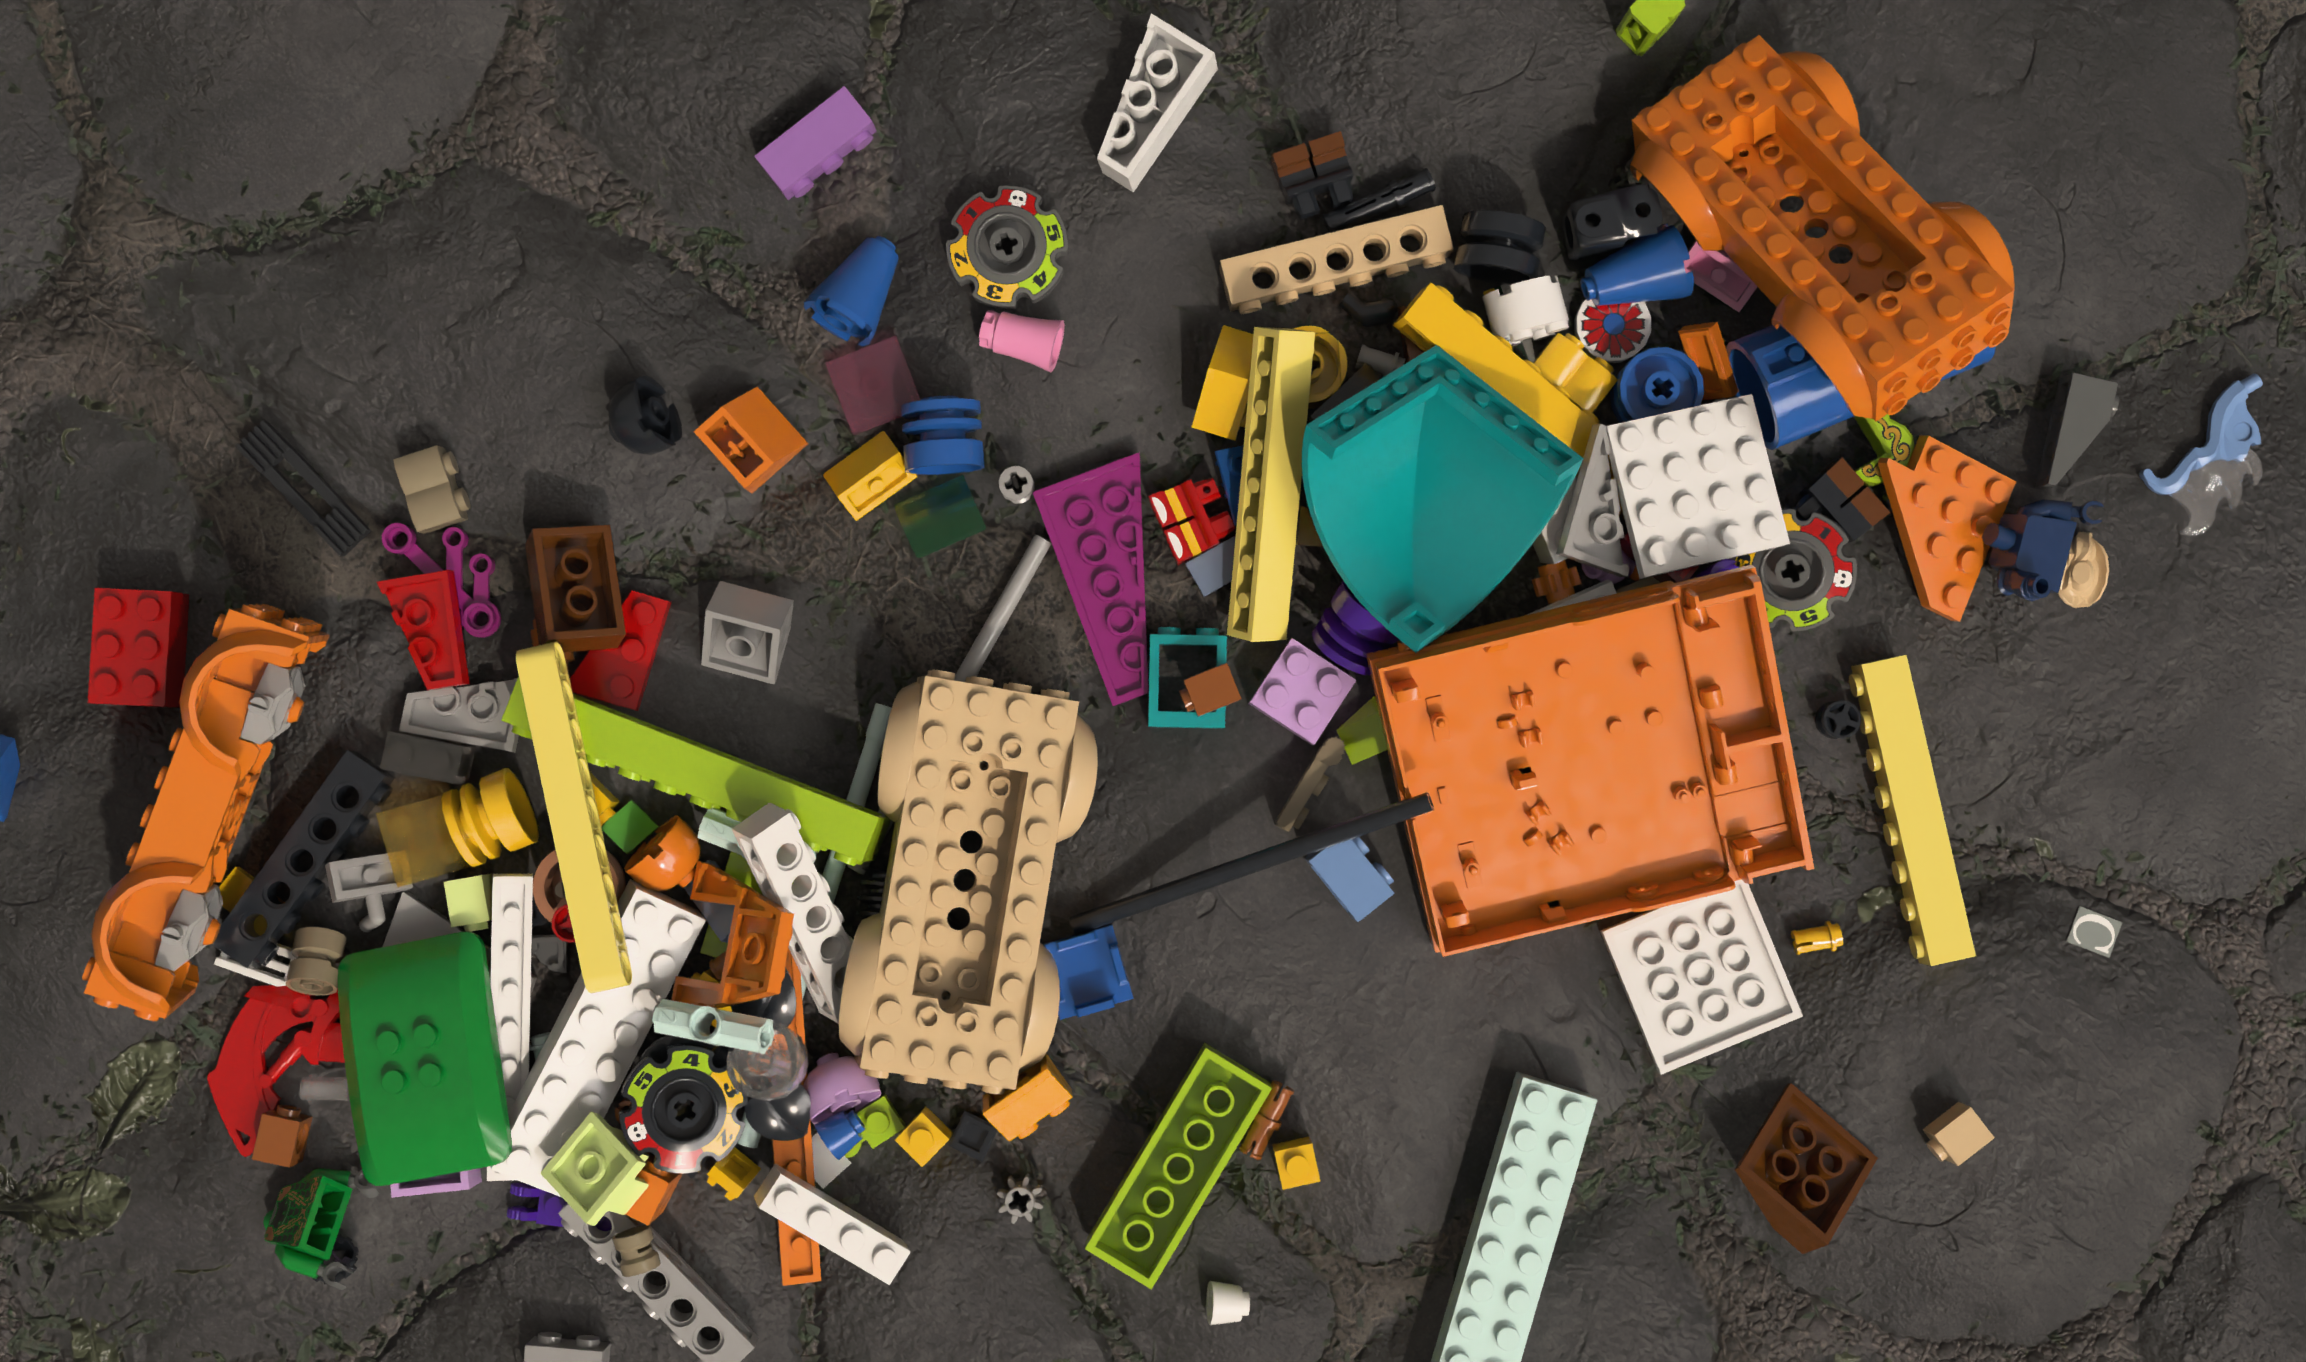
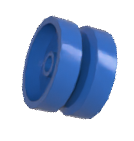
M1669 347L1650 348L1637 354L1617 373L1615 377L1618 381L1610 390L1611 408L1619 423L1699 406L1704 396L1703 377L1696 363L1683 352ZM1654 388L1660 393V396L1657 398L1652 393Z

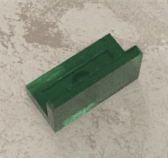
M964 475L894 504L901 527L917 558H922L986 529V525Z

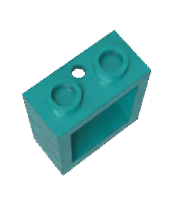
M1159 627L1158 634H1150L1148 727L1224 729L1226 706L1197 717L1195 712L1158 711L1159 645L1217 646L1216 667L1225 664L1227 660V636H1219V629L1196 628V635H1181V628Z

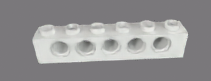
M768 803L733 827L732 831L762 894L794 913L793 934L788 948L819 1013L839 1024L842 989L853 939L846 934L841 924L844 922V917L840 910L831 902L827 894L830 891L827 881L815 868L813 863L816 859L814 852L802 840L798 831L801 829L798 818L791 810H784L772 803Z

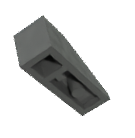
M2071 373L2059 379L2035 484L2036 489L2044 490L2056 486L2110 421V418L2114 416L2119 405V396L2116 395L2118 383L2078 373Z

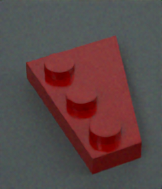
M443 570L376 582L381 593L386 594L393 609L391 614L396 625L401 626L409 643L408 650L427 690L470 684L454 571Z
M632 590L622 604L626 631L625 637L618 648L590 650L570 678L572 692L639 711L671 602Z

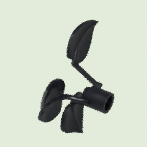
M786 967L780 994L731 1005L732 1012L773 1020L774 1034L786 1029L791 1024L796 1013L795 987ZM665 1035L652 1043L644 1051L639 1062L648 1055L655 1061L665 1059L667 1046L693 1044L706 1047V1043ZM715 1045L711 1049L714 1052L713 1058L725 1046ZM726 1047L735 1056H748L755 1083L760 1092L750 1097L747 1106H745V1114L750 1126L757 1133L773 1140L791 1141L804 1137L808 1132L811 1100L803 1085L794 1080L779 1079L772 1082L766 1089L756 1059V1052Z

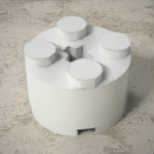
M1556 275L1552 278L1550 276H1543L1512 284L1509 289L1505 290L1506 294L1500 295L1499 289L1483 296L1492 334L1503 337L1511 346H1516L1521 343L1520 341L1533 337V341L1542 340L1556 335L1555 332L1569 328V318Z

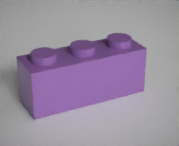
M843 86L754 157L787 200L793 196L799 198L813 187L814 183L812 181L821 174L825 173L828 175L837 170L844 162L842 158L853 149L860 151L873 140L874 137L872 135L877 130L870 117L847 88Z

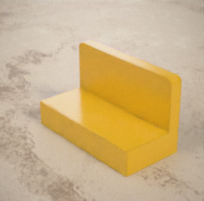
M885 431L877 434L823 474L838 499L856 521L918 477L916 474L905 473L904 457Z

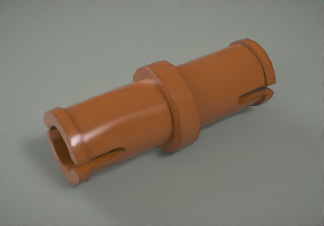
M1277 1080L1271 1081L1272 1090L1255 1116L1242 1145L1239 1147V1150L1247 1155L1256 1141L1250 1157L1257 1160L1262 1159V1155L1274 1130L1279 1131L1282 1125L1280 1118L1291 1095L1294 1093V1090L1286 1085L1277 1099V1095L1283 1083Z

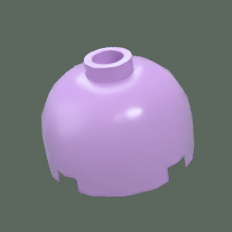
M831 1053L819 1058L816 1061L818 1067L808 1074L803 1086L810 1096V1120L813 1124H817L842 1110L847 1111L855 1107V1112L876 1101L882 1094L877 1078L866 1076L865 1071L859 1068L854 1057L844 1056L839 1058L838 1053Z

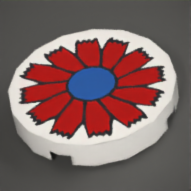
M1585 300L1580 305L1575 316V336L1585 346L1584 351L1591 358L1600 357L1608 363H1620L1634 357L1646 345L1651 333V315L1645 302L1596 306L1592 300Z

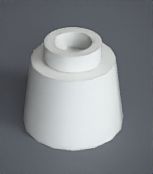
M1209 1281L1206 1297V1313L1209 1325L1240 1322L1242 1316L1249 1315V1292H1243L1242 1287L1239 1285Z

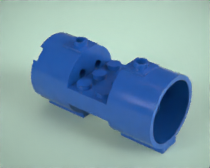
M1770 325L1728 343L1726 351L1739 390L1735 398L1752 394L1766 448L1774 450L1854 417L1828 376L1802 345L1781 325L1778 329ZM1996 346L1993 348L1986 347L1976 354L1966 367L1961 370H1952L1943 376L1940 381L1989 362L1995 354Z

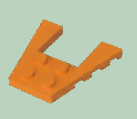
M697 861L690 899L735 906L721 983L676 976L671 1000L719 1009L780 994L782 981L785 977V963L789 941L793 934L794 913L715 865Z

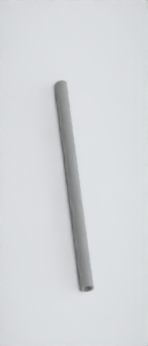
M1036 534L1034 535L958 669L954 681L965 682L966 677L977 676L1051 546L1049 541ZM890 821L885 837L894 823L893 821ZM871 861L863 862L862 865L856 864V866L848 864L847 866L864 875L866 871L862 867H869Z

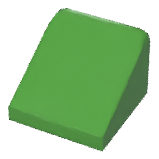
M631 800L605 822L601 828L626 854H633L659 826Z

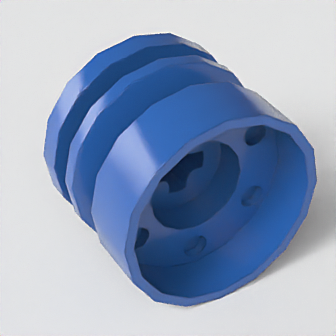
M934 396L901 405L902 418L917 420L903 424V433L920 436V441L903 446L905 473L943 475L983 469V441L965 438L966 433L982 428L981 420L966 418L981 413L980 401L956 396Z

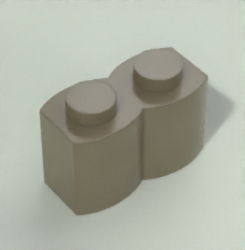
M436 445L393 459L400 485L406 497L408 510L417 532L426 534L468 520L466 510H469L471 505L464 488H458L454 474L459 473V468L451 451L446 452L444 447Z

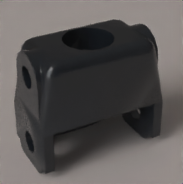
M1646 183L1574 201L1561 219L1563 244L1567 249L1569 259L1579 262L1606 258L1639 237L1657 234V227L1663 221L1657 192L1650 189L1649 184ZM1641 204L1647 205L1649 215L1643 217L1642 211L1636 207Z

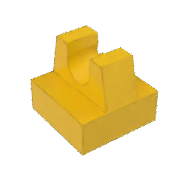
M734 1147L727 1156L714 1164L707 1174L709 1176L707 1183L712 1187L718 1183L728 1191L725 1197L732 1201L740 1196L761 1168Z

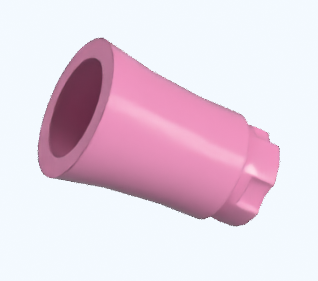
M988 310L981 324L979 346L993 349L994 353L1028 362L1051 373L1059 358L1065 324L1063 320L1038 319L1008 312L1000 314Z

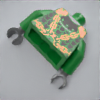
M318 1168L311 1171L299 1182L281 1189L274 1209L266 1213L263 1223L266 1229L265 1241L276 1245L275 1254L285 1268L315 1279L321 1276L328 1285L338 1290L346 1289V1286L335 1282V1276L342 1270L353 1274V1271L340 1262H332L329 1265H325L324 1260L330 1259L353 1190L350 1187H357L366 1198H374L379 1194L375 1187L366 1186L368 1181L364 1177L362 1170L356 1175H351V1171Z

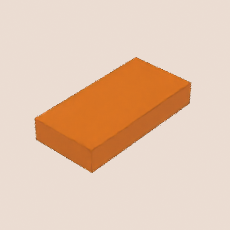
M1718 322L1687 325L1681 328L1678 332L1684 352L1696 363L1703 377L1704 396L1702 400L1731 398L1735 396L1739 390Z

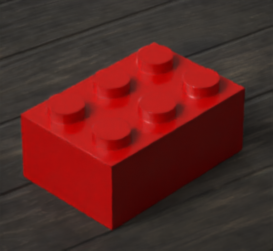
M95 588L88 703L180 708L179 701L185 678L189 594L173 591Z

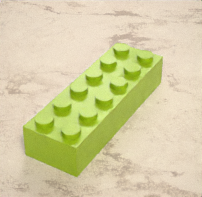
M1204 1043L1087 1237L1085 1250L1152 1290L1272 1090L1271 1083Z

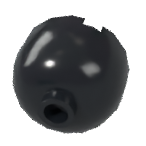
M641 376L625 384L616 391L609 404L608 415L611 436L630 451L641 455H653L676 445L675 442L681 440L682 424L674 403L667 408L664 399L661 397V395L667 392L653 378Z

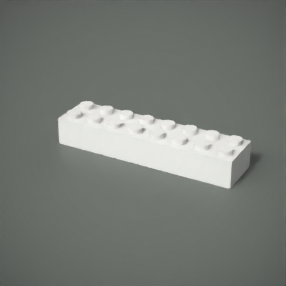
M631 879L618 901V908L631 964L632 983L628 986L591 994L586 989L581 972L508 1113L512 1151L503 1163L490 1166L491 1170L561 1197L559 1193L540 1174L541 1171L591 1111L600 1114L603 1118L605 1117L653 1024L652 1017L655 1007L660 1004L662 999H666L676 976H678L706 922V919L698 909L658 891L647 889Z

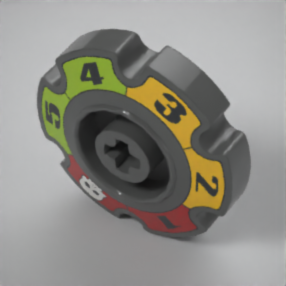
M999 186L996 197L987 198L983 192H979L969 198L954 215L951 224L953 229L958 231L959 234L955 239L947 240L946 242L948 263L959 286L962 287L966 284L975 286L972 295L977 302L995 309L1015 310L1017 308V301L1020 298L1027 297L1035 304L1052 292L1061 280L1063 268L1056 261L1059 257L1068 255L1066 229L1055 209L1048 212L1040 209L1042 198L1039 194L1018 186ZM1005 241H1009L1011 246H1013V253L1010 255H1006L1004 250H1002V243Z
M1784 508L1781 510L1790 544L1734 557L1731 560L1737 561L1733 564L1738 567L1747 565L1756 567L1757 575L1760 577L1769 627H1775L1776 622L1779 620H1787L1790 623L1791 631H1803L1818 627L1831 620L1835 616V611L1832 608V603L1835 600H1842L1844 602L1849 600L1857 579L1856 556L1844 554L1842 547L1848 543L1849 537L1834 520L1817 511H1813L1810 518L1801 519L1797 515L1796 508ZM1788 560H1793L1795 565H1803L1804 568L1800 571L1799 578L1795 579L1792 574L1785 575L1783 570L1787 568Z

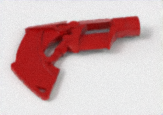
M253 986L244 996L250 999L239 1012L226 1036L216 1069L207 1075V1081L219 1114L242 1156L247 1157L253 1154L262 1114L275 1110L281 1100L273 1090L272 1085L277 1082L290 1065H293L302 1054L311 1065H319V1061L345 1063L341 1024L336 1023L340 1016L338 988L334 994L316 997L315 995L296 992L287 986ZM312 1021L314 1023L313 1027L298 1031L294 1039L279 1054L280 1057L267 1071L265 1052L271 1043L289 1028ZM240 1131L251 1137L247 1144L244 1142Z

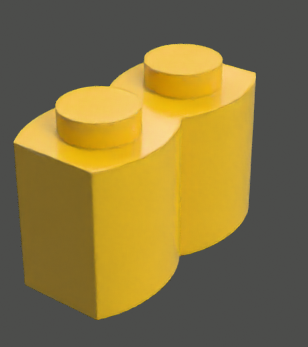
M1557 333L1533 363L1541 370V376L1550 384H1556L1569 393L1570 401L1580 409H1586L1593 413L1618 381L1612 374L1614 368L1600 357L1590 358L1583 351L1585 347L1583 343L1569 333H1566L1565 336Z

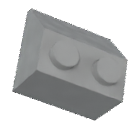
M720 581L705 611L701 665L775 684L791 629L794 600Z

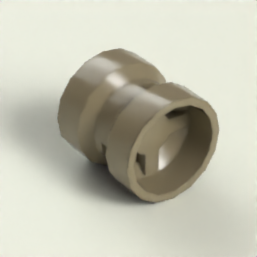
M650 1225L633 1227L612 1237L615 1250L621 1254L622 1260L619 1266L622 1276L630 1277L643 1274L660 1266L659 1254L653 1250L651 1244L654 1236Z

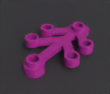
M393 523L384 529L382 543L388 551L399 555L405 554L424 574L443 571L416 544L417 537L411 527L401 523ZM450 527L444 531L442 541L446 546V570H453L455 575L458 604L462 610L460 611L461 625L472 636L479 638L489 637L498 630L501 624V613L498 607L490 602V575L495 570V561L491 556L482 553L476 554L470 559L469 568L474 574L472 599L463 590V549L467 546L469 538L463 529ZM458 532L461 535V541L458 545L453 546L450 543V536ZM400 533H405L407 535V542L404 546L400 547L396 542V538ZM485 558L488 562V568L484 572H479L477 570V562ZM481 612H485L488 615V622L484 626H480L477 623V616Z

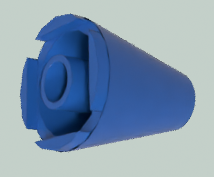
M1668 223L1662 224L1657 227V234L1639 237L1585 270V278H1582L1580 281L1585 299L1587 301L1592 300L1596 306L1681 299L1690 296L1694 287L1693 271L1685 272L1684 261L1690 259V256L1677 228L1674 225L1668 226Z
M877 236L875 239L866 238L807 297L804 302L805 310L811 307L815 311L811 318L840 339L848 342L850 337L853 336L860 339L857 345H869L874 338L899 260L894 244L881 236Z

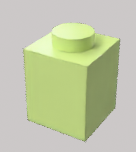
M492 873L444 882L451 927L464 925L465 932L488 929L487 921L492 920Z

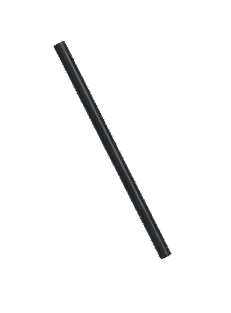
M1428 792L1071 916L1070 924L1072 930L1078 935L1434 811L1431 796Z

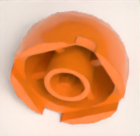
M675 815L655 831L658 833L647 844L644 842L636 850L624 867L625 872L635 882L647 889L667 891L677 884L684 888L694 879L696 871L694 866L700 858L701 845L693 829L678 815Z

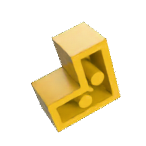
M1223 325L1207 371L1192 428L1234 441L1236 440L1239 427L1245 428L1253 334Z

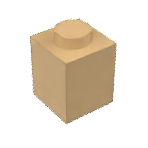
M1957 1102L1923 1129L1930 1139L1926 1145L1934 1156L1941 1162L1946 1160L1957 1166L1961 1165L1995 1138L1974 1110L1960 1102Z

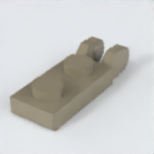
M1331 737L1327 740L1325 739V742L1317 750L1276 818L1275 826L1285 832H1289L1292 826L1296 829L1300 828L1310 811L1304 807L1311 794L1319 796L1329 779L1324 774L1328 766L1339 764L1342 759L1341 755L1345 754L1346 745H1344V741H1341V738Z

